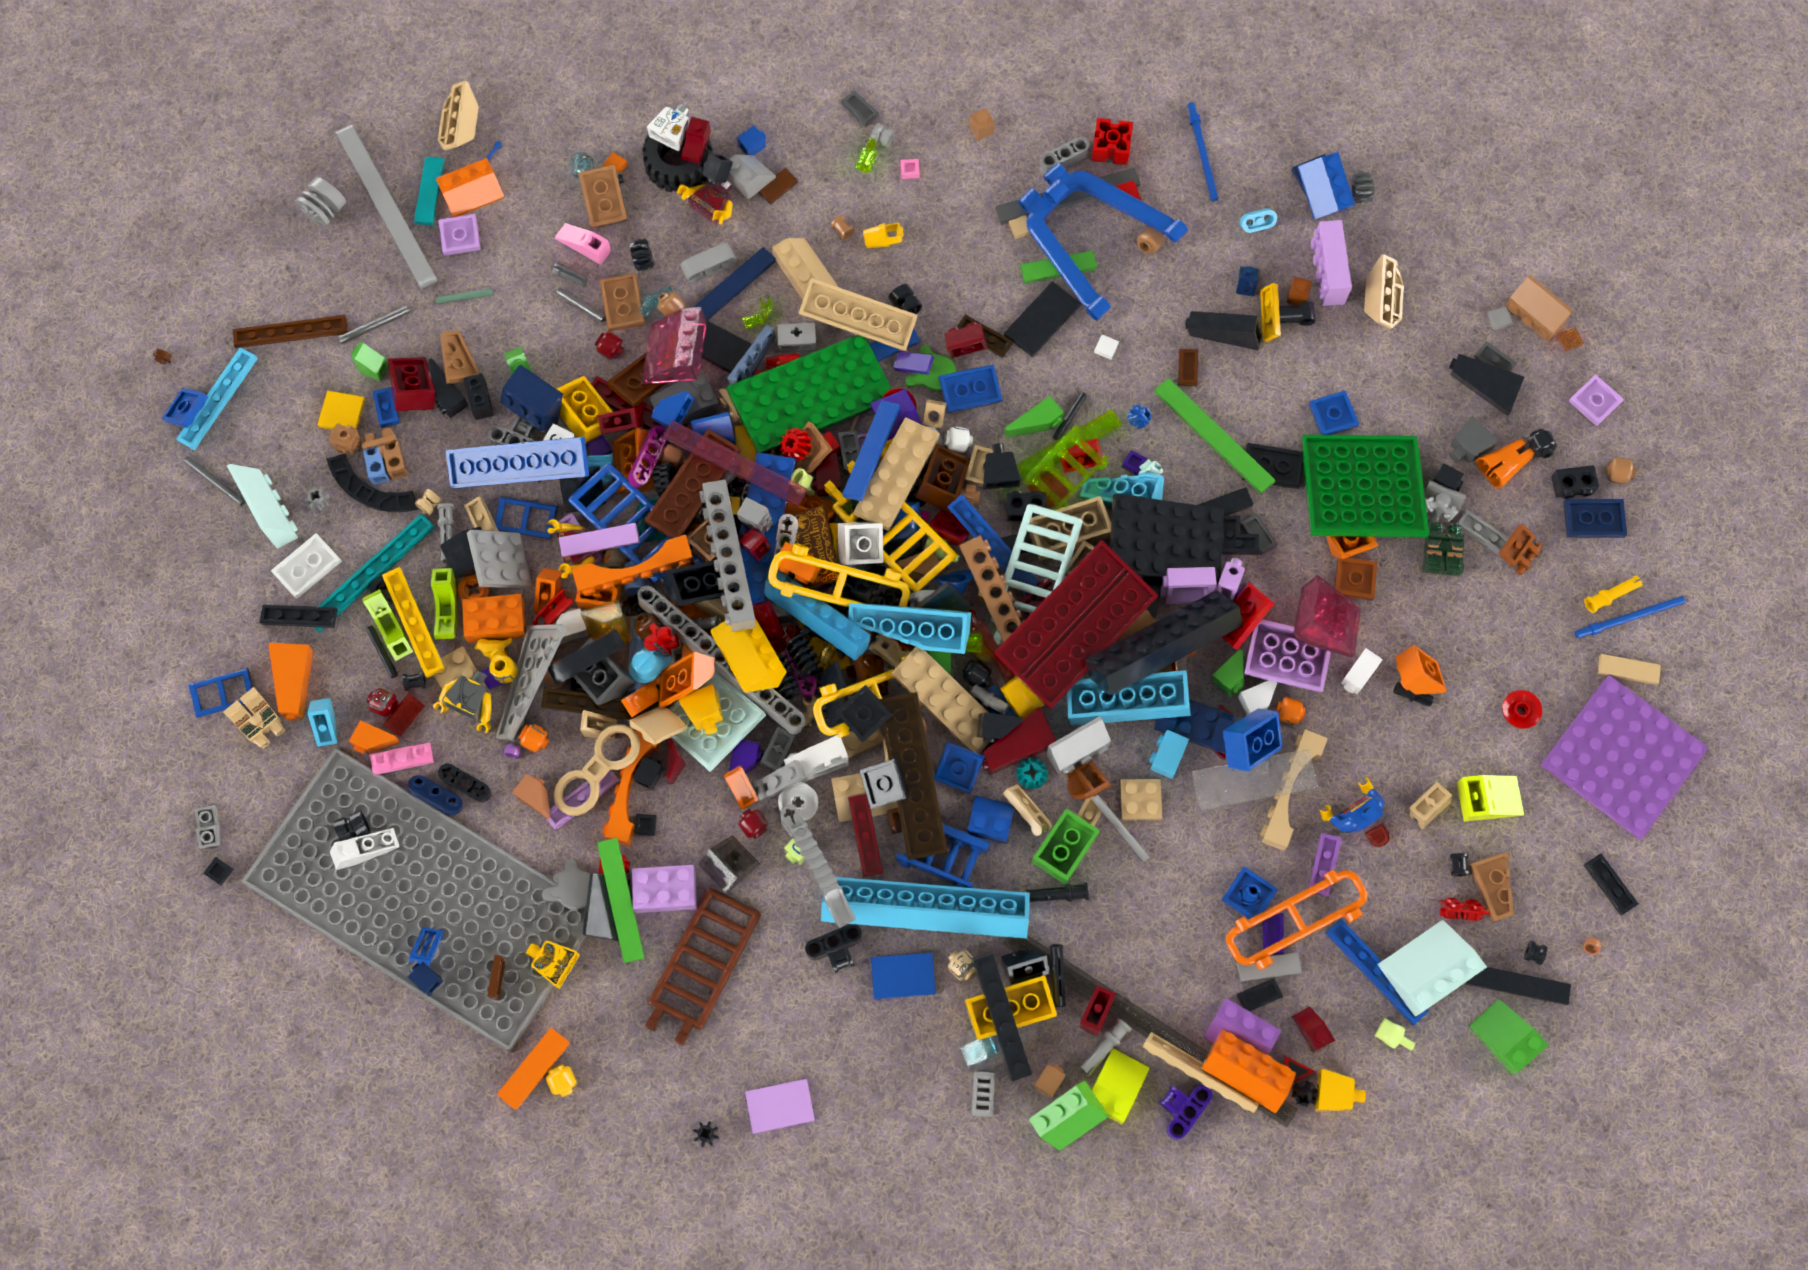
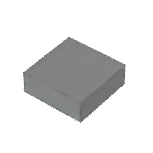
M1506 307L1489 311L1487 314L1494 331L1513 324Z

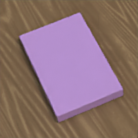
M807 1079L745 1092L753 1134L815 1121Z

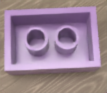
M694 865L632 869L633 910L635 913L697 909L696 869Z

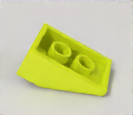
M1112 1048L1092 1088V1092L1109 1118L1123 1124L1150 1068Z

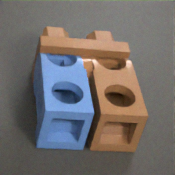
M391 428L383 429L381 431L383 438L376 439L374 433L365 434L364 443H361L368 478L373 485L390 481L389 475L392 480L409 476L400 442Z

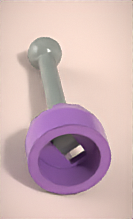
M526 713L518 729L514 742L506 745L503 753L505 756L515 759L519 758L521 748L517 744L518 737L525 719L528 718V713Z

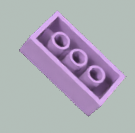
M1342 220L1321 221L1317 229L1314 230V238H1311V249L1315 250L1313 264L1317 266L1315 277L1316 282H1319L1320 288H1318V298L1322 299V306L1343 305L1348 298L1352 285Z

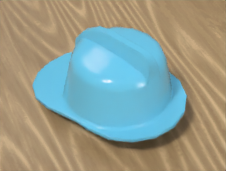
M643 647L632 658L629 669L631 677L639 683L653 681L668 665L671 656L666 657L658 649L649 651Z

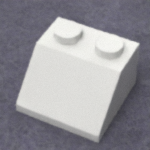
M838 523V562L845 565L883 563L882 523Z

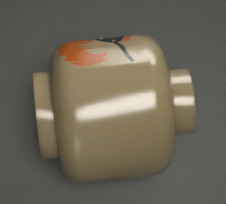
M617 547L602 550L603 564L607 568L623 569L625 564L628 563V557Z

